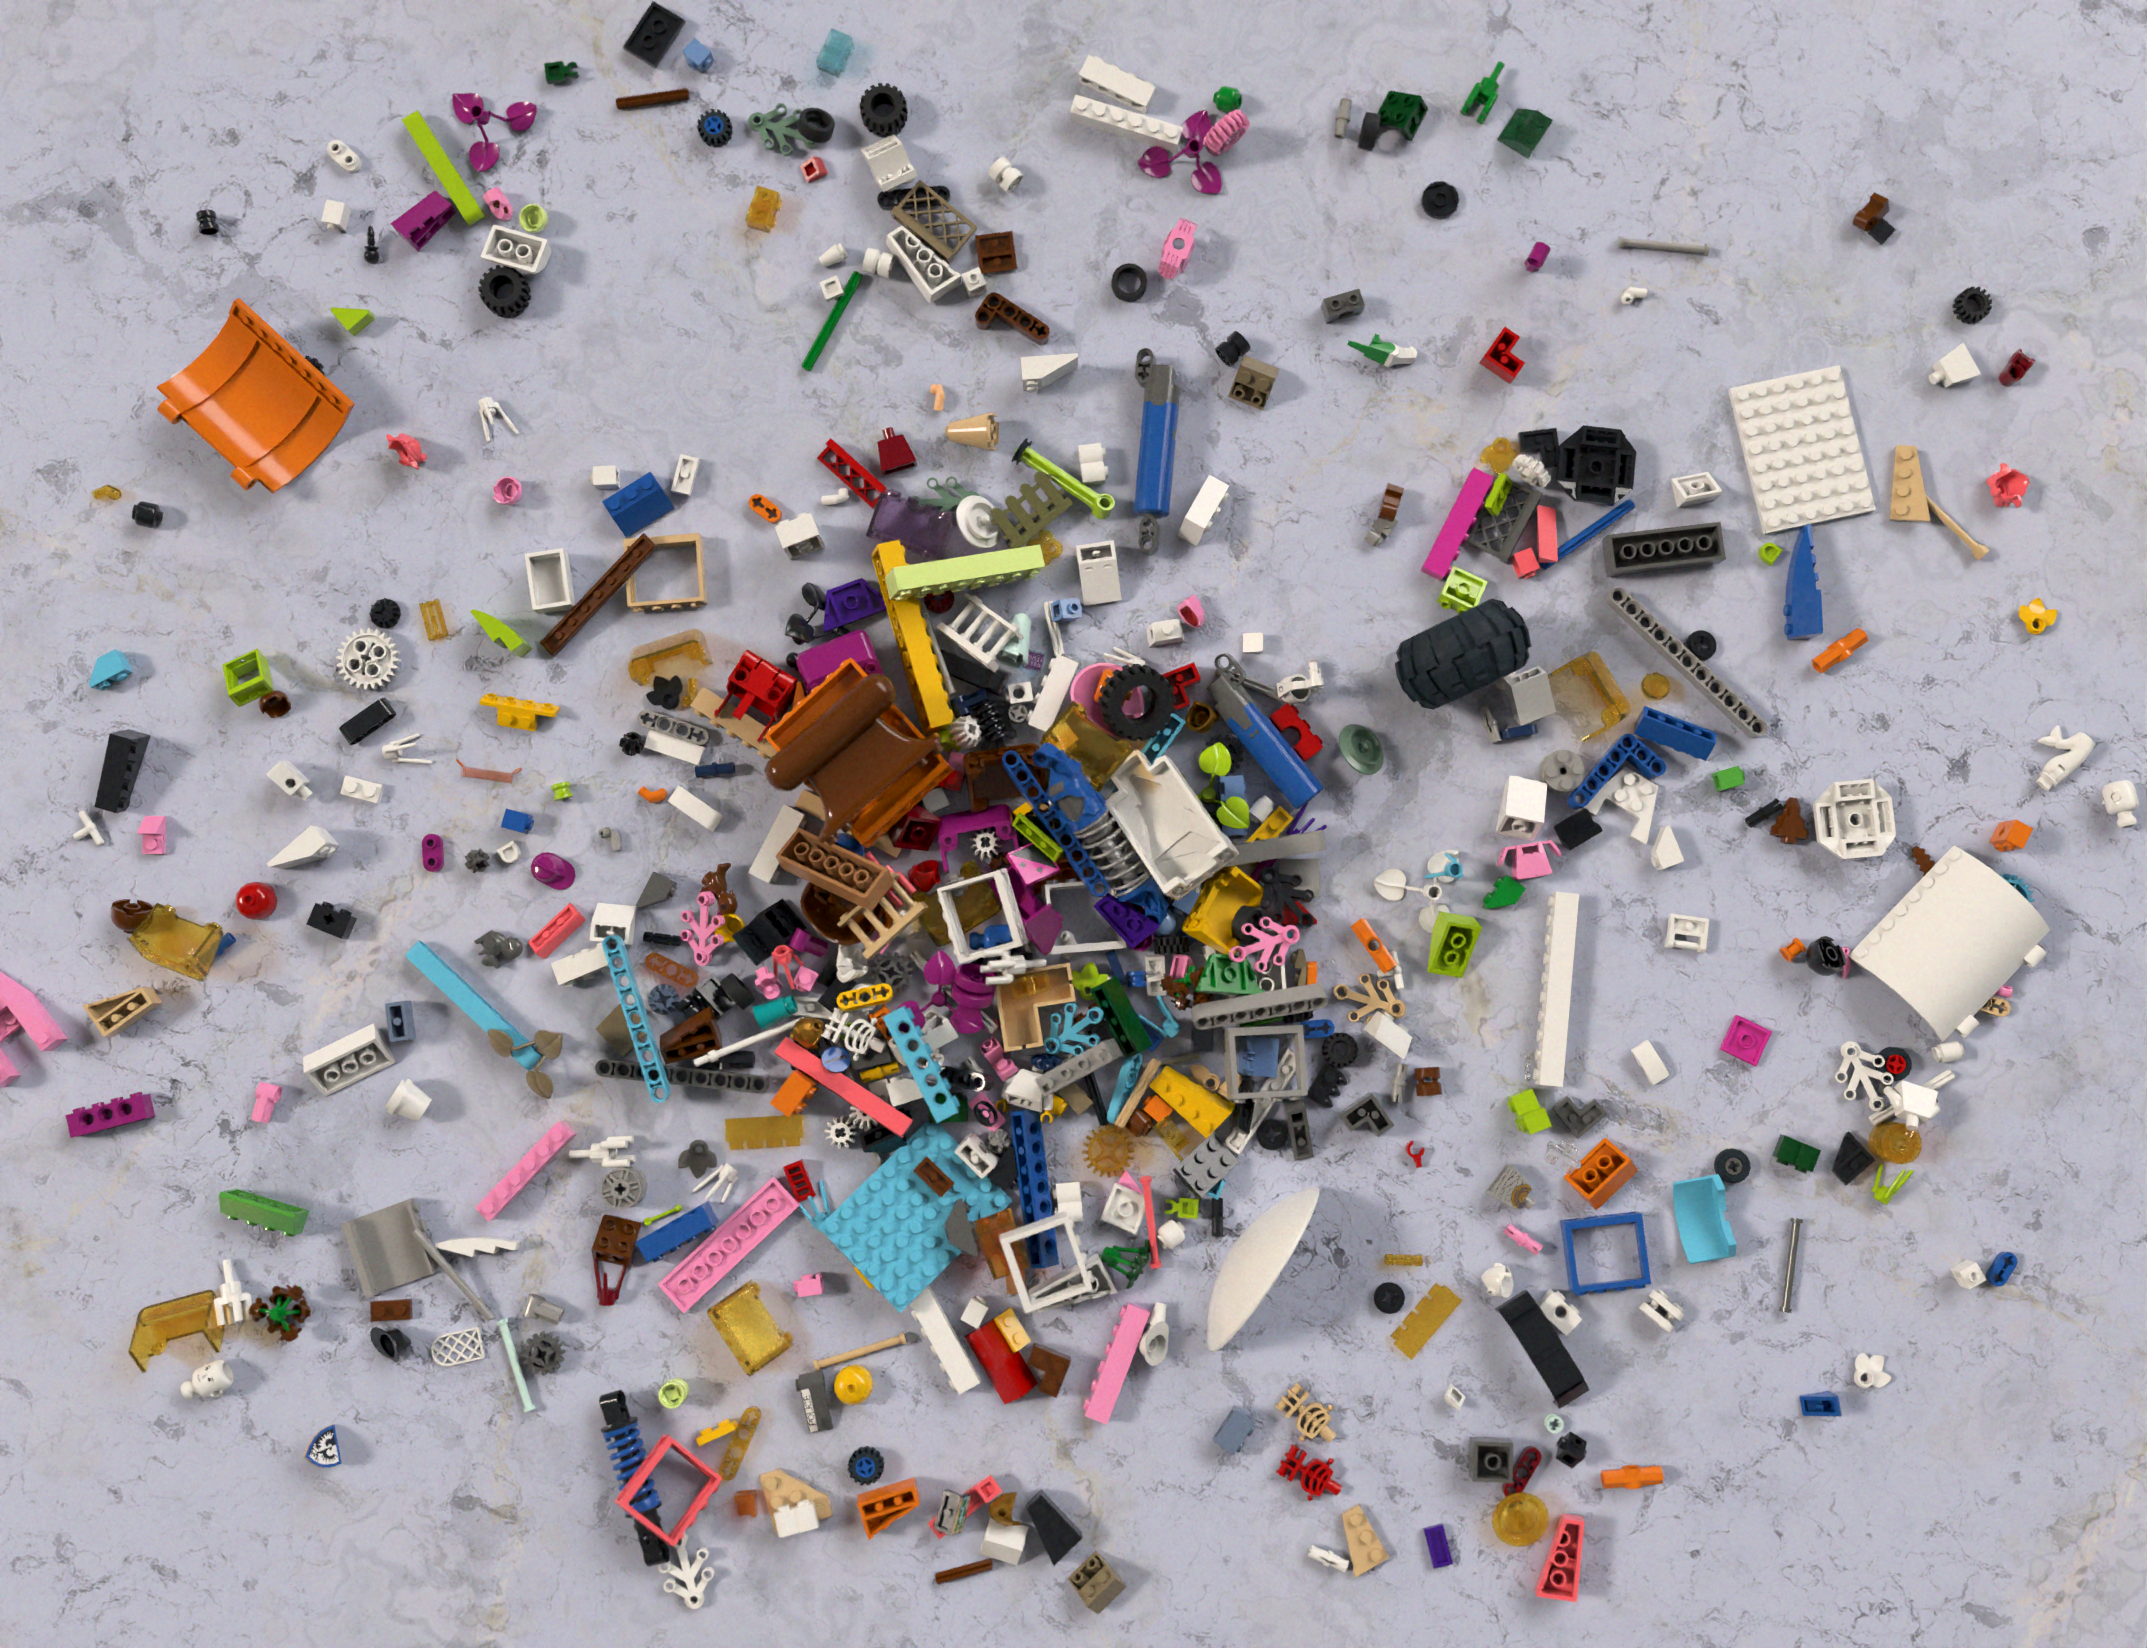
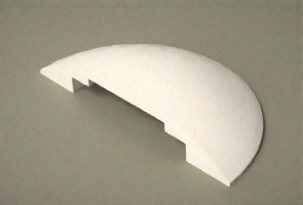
M1317 1186L1292 1194L1273 1205L1242 1233L1231 1248L1215 1281L1209 1305L1207 1343L1208 1349L1211 1352L1218 1351L1237 1333L1280 1274L1313 1214L1319 1197V1188Z

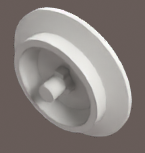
M968 496L959 503L956 510L958 528L963 537L972 545L978 548H990L998 543L1002 535L1000 527L997 524L992 525L990 522L993 519L990 511L994 506L983 497Z

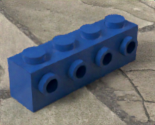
M1646 706L1643 707L1635 721L1634 734L1641 738L1652 740L1659 745L1673 748L1675 751L1684 752L1697 759L1706 761L1716 745L1715 732Z

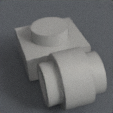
M1377 518L1371 526L1375 531L1371 529L1365 537L1367 543L1372 547L1373 545L1377 547L1383 540L1381 535L1387 538L1399 521L1394 519L1391 522Z

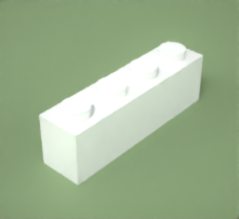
M1088 55L1079 73V83L1143 114H1146L1155 96L1156 87L1151 82L1142 81L1130 72L1125 73L1116 65H1109L1097 56L1092 57Z
M1057 654L1056 659H1051L1048 667L1051 669L1049 676H1044L1041 683L1043 690L1041 694L1037 693L1033 702L1036 704L1034 711L1030 710L1026 721H1029L1028 727L1049 735L1078 669V662Z
M784 804L748 873L769 884H772L773 881L776 882L781 873L778 871L781 866L775 856L798 828H805L807 816Z

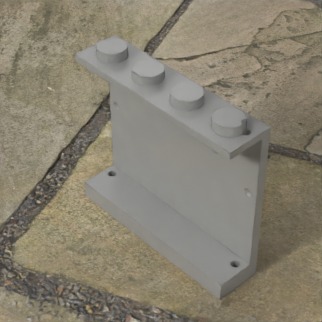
M414 1198L341 1223L365 1298L439 1272V1264L411 1234L412 1231L418 1228L427 1238L425 1232L427 1230L426 1223L420 1217V1205Z

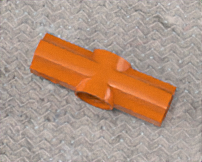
M1860 628L1855 629L1844 638H1840L1829 645L1827 650L1812 659V666L1820 674L1827 671L1836 663H1840L1851 656L1853 651L1869 641L1867 634Z
M1364 917L1350 926L1383 974H1386L1398 965ZM1371 941L1379 943V948L1376 951L1369 949Z
M1626 1465L1621 1469L1601 1470L1600 1474L1604 1489L1619 1487L1639 1489L1643 1485L1663 1484L1664 1480L1660 1465L1646 1467Z

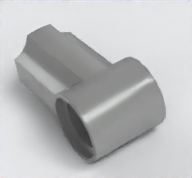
M529 1294L522 1314L533 1319L540 1318L558 1325L563 1317L565 1308L549 1303L539 1295Z

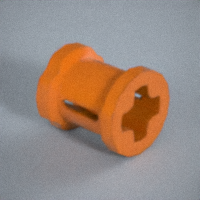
M1794 938L1785 948L1781 947L1779 951L1784 959L1791 963L1793 958L1801 952L1804 953L1806 948L1798 938Z

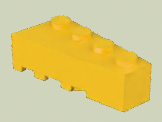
M1167 1065L1149 1084L1160 1097L1206 1139L1232 1113L1236 1106L1232 1102L1223 1100L1218 1094H1213L1204 1089V1086L1188 1080V1077Z

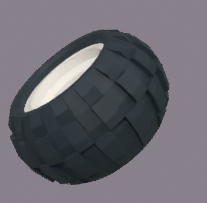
M1496 599L1487 600L1401 642L1396 652L1398 662L1395 663L1396 675L1400 686L1413 703L1418 701L1421 707L1434 710L1523 668L1529 658L1528 648L1531 647L1528 628L1522 616L1513 607L1508 608L1504 601Z

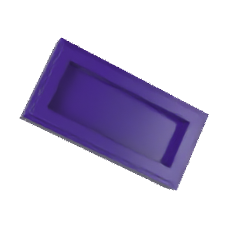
M1443 1524L1423 1528L1433 1568L1452 1565L1453 1562Z

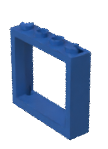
M1634 1211L1560 1220L1569 1291L1581 1296L1587 1295V1291L1606 1293L1607 1289L1614 1288V1291H1624L1626 1287L1633 1286L1634 1289L1645 1288V1285L1651 1284L1642 1213ZM1634 1222L1641 1278L1578 1285L1571 1229Z

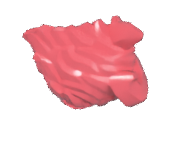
M404 433L399 434L397 437L389 434L386 435L387 440L390 442L388 449H396L401 457V460L398 461L401 465L419 469L417 463L424 462L427 459L426 454L422 453L417 439Z
M2001 463L2000 472H1994L1992 476L1986 479L1987 486L1991 487L1990 494L1994 497L1996 507L2010 506V503H2013L2019 508L2022 504L2021 497L2026 493L2030 479L2027 478V475L2020 473L2016 469H2009L2006 463Z

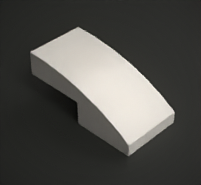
M1164 954L1145 955L1147 996H1166V990L1163 991L1162 987H1160L1161 979H1164L1163 974L1165 973Z
M1648 1040L1631 1049L1638 1065L1643 1068L1652 1085L1669 1076L1663 1062Z

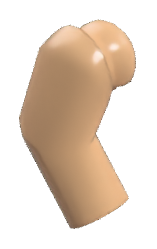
M932 384L930 393L936 394L934 410L943 411L945 400L943 387L940 384Z

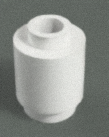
M1265 795L1262 798H1258L1249 809V819L1255 824H1258V822L1263 824L1274 810L1275 803Z
M1958 1041L1937 1044L1936 1047L1932 1048V1053L1936 1062L1946 1063L1961 1060L1965 1050Z

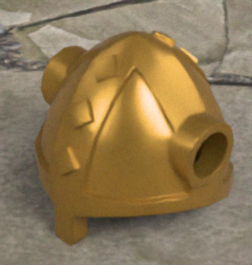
M1193 701V706L1186 715V727L1193 732L1207 733L1215 722L1219 721V714L1217 711H1213L1210 705Z
M811 1017L799 1019L790 1033L791 1039L798 1041L802 1047L818 1050L819 1046L817 1044L823 1032V1021Z
M1017 1492L1003 1493L1001 1496L996 1497L989 1505L988 1513L997 1523L1004 1526L1020 1525V1521L1012 1520V1510Z

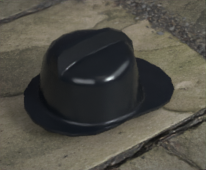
M374 1327L370 1331L374 1347L394 1362H398L399 1356L405 1353L407 1347L411 1345V1340L403 1335L399 1329L384 1331L381 1328Z

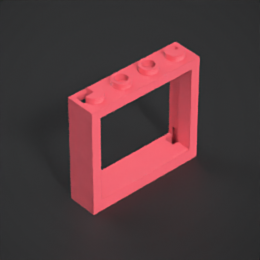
M663 1434L615 1499L614 1503L665 1543L674 1547L679 1540L683 1539V1533L687 1527H691L694 1524L697 1513L707 1506L708 1498L718 1490L717 1487L723 1478L672 1437ZM670 1447L709 1479L672 1531L667 1535L628 1505V1503Z

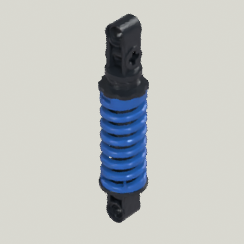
M617 1390L601 1395L599 1403L606 1422V1426L601 1428V1433H603L606 1443L610 1442L612 1437L615 1441L608 1444L607 1449L617 1448V1453L611 1454L610 1460L620 1459V1462L613 1465L612 1468L614 1471L620 1470V1474L615 1478L617 1481H623V1484L618 1488L619 1491H622L646 1459L643 1458L646 1455V1450L640 1448L643 1445V1439L637 1438L640 1435V1429L635 1428L638 1426V1417H630L625 1394L622 1390ZM651 1472L628 1505L663 1531L660 1523L661 1516L657 1512V1509L662 1506V1502L658 1497L657 1490L652 1489L655 1486V1481L650 1479ZM625 1511L626 1518H633ZM633 1518L635 1523L633 1527L638 1534L645 1564L651 1567L667 1563L670 1559V1551L667 1544Z

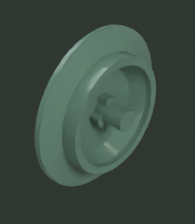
M1358 724L1347 725L1341 730L1339 734V747L1346 762L1361 774L1372 775L1377 773L1383 765L1384 756L1381 743L1375 734Z

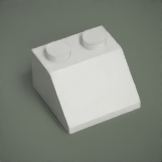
M1377 1011L1364 1030L1404 1059L1412 1039L1407 1033L1409 1029L1401 1023L1398 1026L1393 1023L1394 1018L1387 1012L1382 1014Z

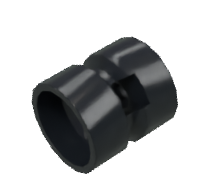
M1234 331L1227 337V342L1223 341L1215 348L1218 357L1229 367H1232L1239 361L1238 356L1243 357L1251 350L1248 341L1237 331Z

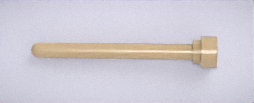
M1926 496L1928 509L1972 549V556L1977 561L1987 554L1989 549L1985 545L1977 544Z

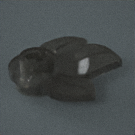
M701 1139L693 1141L689 1149L680 1154L678 1160V1167H690L697 1179L705 1174L707 1167L716 1168L717 1166L715 1153L710 1151L708 1144ZM698 1145L702 1147L701 1153L696 1151Z

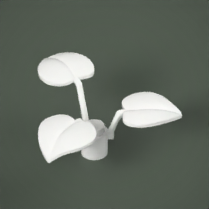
M1445 850L1434 854L1428 861V871L1431 874L1444 871L1446 864L1451 862L1445 856V853L1450 854L1453 858H1457L1459 863V852ZM1391 868L1385 870L1374 879V886L1382 897L1392 901L1400 900L1404 896V889L1422 892L1425 898L1431 899L1430 907H1425L1421 910L1419 923L1425 931L1432 934L1439 911L1449 913V909L1444 903L1438 902L1433 905L1442 895V889L1438 886L1437 878L1441 882L1448 883L1453 881L1455 877H1448L1447 875L1434 877V884H1427L1423 888L1405 886V874L1399 869Z

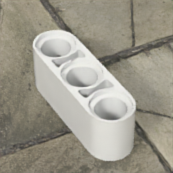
M679 785L668 800L672 805L712 832H714L724 817Z

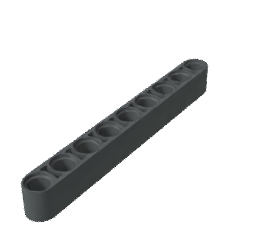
M602 1059L595 1065V1071L601 1077L645 1081L644 1077L640 1074L641 1066L639 1062ZM605 1062L610 1066L608 1073L602 1071V1064ZM624 1064L629 1068L627 1075L621 1073V1067ZM663 1065L664 1069L668 1072L667 1079L669 1084L749 1093H763L770 1086L769 1079L763 1075ZM652 1069L651 1077L657 1080L659 1073L657 1070ZM680 1071H685L687 1074V1079L684 1082L678 1077ZM700 1073L706 1075V1081L703 1084L698 1081ZM719 1075H723L726 1079L723 1086L717 1083ZM738 1077H742L745 1080V1085L742 1088L736 1084ZM757 1079L764 1081V1088L762 1090L757 1089L755 1086Z

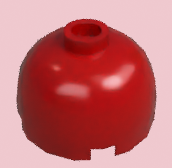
M262 882L245 884L236 893L235 905L239 913L252 920H262L272 915L278 902L274 889Z

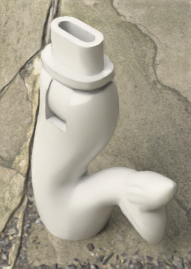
M2055 726L2050 736L2042 737L2038 742L2057 749L2070 751L2049 760L2042 772L2039 773L2040 777L2036 783L2045 791H2049L2052 786L2056 787L2058 783L2069 776L2088 757L2095 746L2094 741L2088 735L2081 732L2068 739H2062L2060 726Z

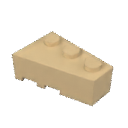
M141 987L82 1006L103 1037H115L162 1004V1001L152 987Z

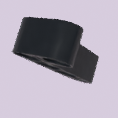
M941 650L950 676L985 689V691L1002 696L1009 680L1007 674L996 670L994 673L990 669Z

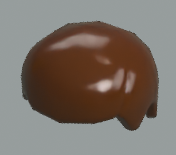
M274 690L258 700L259 709L262 714L267 713L270 718L281 717L291 709V703L287 695L279 690Z

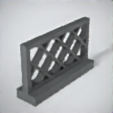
M1513 482L1508 496L1513 495L1516 504L1507 507L1503 504V508L1500 511H1504L1507 520L1497 523L1494 515L1486 513L1487 509L1484 507L1466 540L1467 544L1499 558L1505 564H1507L1542 498V492L1532 491ZM1524 492L1529 495L1526 501L1518 503L1517 493ZM1517 507L1518 517L1510 519L1507 510ZM1491 516L1494 524L1484 527L1482 519ZM1509 524L1510 532L1501 535L1498 527ZM1496 528L1498 537L1488 540L1485 531ZM1483 532L1485 541L1477 543L1472 540L1474 534ZM1500 540L1502 547L1497 552L1491 549L1489 543Z

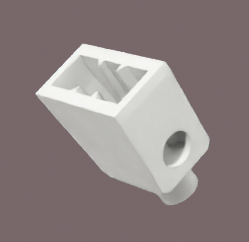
M1962 343L1933 365L1935 372L1929 375V380L1933 385L1941 382L1944 388H1949L1971 381L1981 373L1966 346Z
M1179 619L1154 622L1146 628L1149 647L1185 641L1182 623Z
M289 760L279 761L266 774L290 796L298 794L306 801L313 795V792L306 787L310 781Z

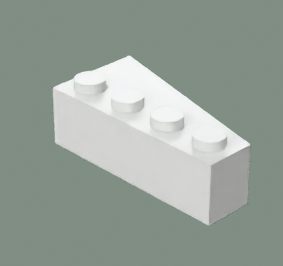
M900 226L887 235V247L895 255V258L929 304L960 285L962 275L952 270L949 264L939 259L930 248H926L904 226Z

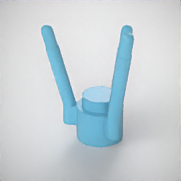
M1445 853V856L1451 862L1446 864L1444 871L1425 875L1424 878L1428 879L1447 875L1448 877H1455L1454 880L1458 881L1464 877L1463 867L1457 862V858H1453L1450 854Z
M1158 995L1157 999L1159 1001H1156V1004L1166 1017V1020L1162 1023L1163 1029L1141 1015H1138V1018L1160 1032L1163 1037L1168 1035L1172 1038L1182 1028L1171 1014L1161 996Z
M820 1180L819 1185L826 1214L819 1212L811 1196H808V1200L816 1214L814 1219L799 1203L800 1210L811 1222L813 1228H817L818 1232H822L818 1227L831 1215L823 1181Z

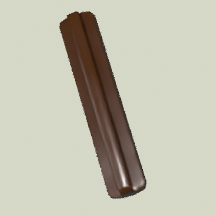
M988 1558L935 1574L937 1584L947 1583L993 1569L991 1559Z

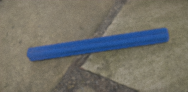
M1627 499L1557 548L1558 561L1635 508L1634 502ZM1557 562L1539 564L1542 569L1547 570Z

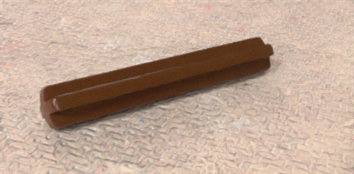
M688 88L620 97L616 98V107L620 110L689 100L690 93Z

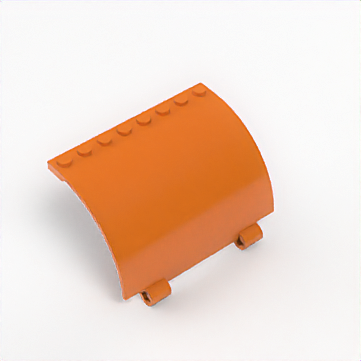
M238 298L233 301L228 313L229 317L223 328L201 355L180 373L157 386V389L168 398L158 406L157 411L173 425L181 420L186 422L235 467L230 477L245 491L251 489L259 481L273 494L299 476L324 452L345 424L355 403L246 303Z

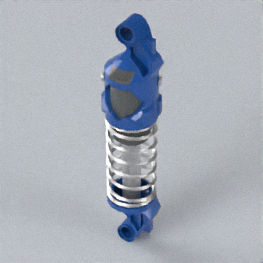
M1044 743L1033 754V761L1039 767L1050 769V782L1046 793L1050 806H1054L1060 814L1059 819L1066 829H1070L1076 838L1084 839L1082 847L1092 849L1089 855L1090 859H1099L1096 866L1097 869H1106L1104 878L1106 880H1113L1111 889L1117 890L1116 896L1119 901L1145 907V916L1161 925L1167 917V908L1169 906L1164 898V892L1148 869L1138 874L1134 872L1143 862L1142 859H1138L1131 864L1128 863L1127 859L1135 853V849H1130L1123 854L1119 849L1128 843V838L1122 839L1116 844L1112 840L1121 832V828H1116L1112 831L1113 826L1111 823L1114 821V818H1109L1107 815L1106 800L1100 792L1094 790L1090 784L1092 782L1090 777L1084 775L1082 765L1079 762L1067 757L1063 749L1059 750L1051 743ZM1099 847L1103 854L1093 856V853ZM1106 857L1110 864L1101 867L1100 864ZM1114 868L1117 875L1108 877L1107 874ZM1121 878L1123 884L1120 887H1114L1117 880Z

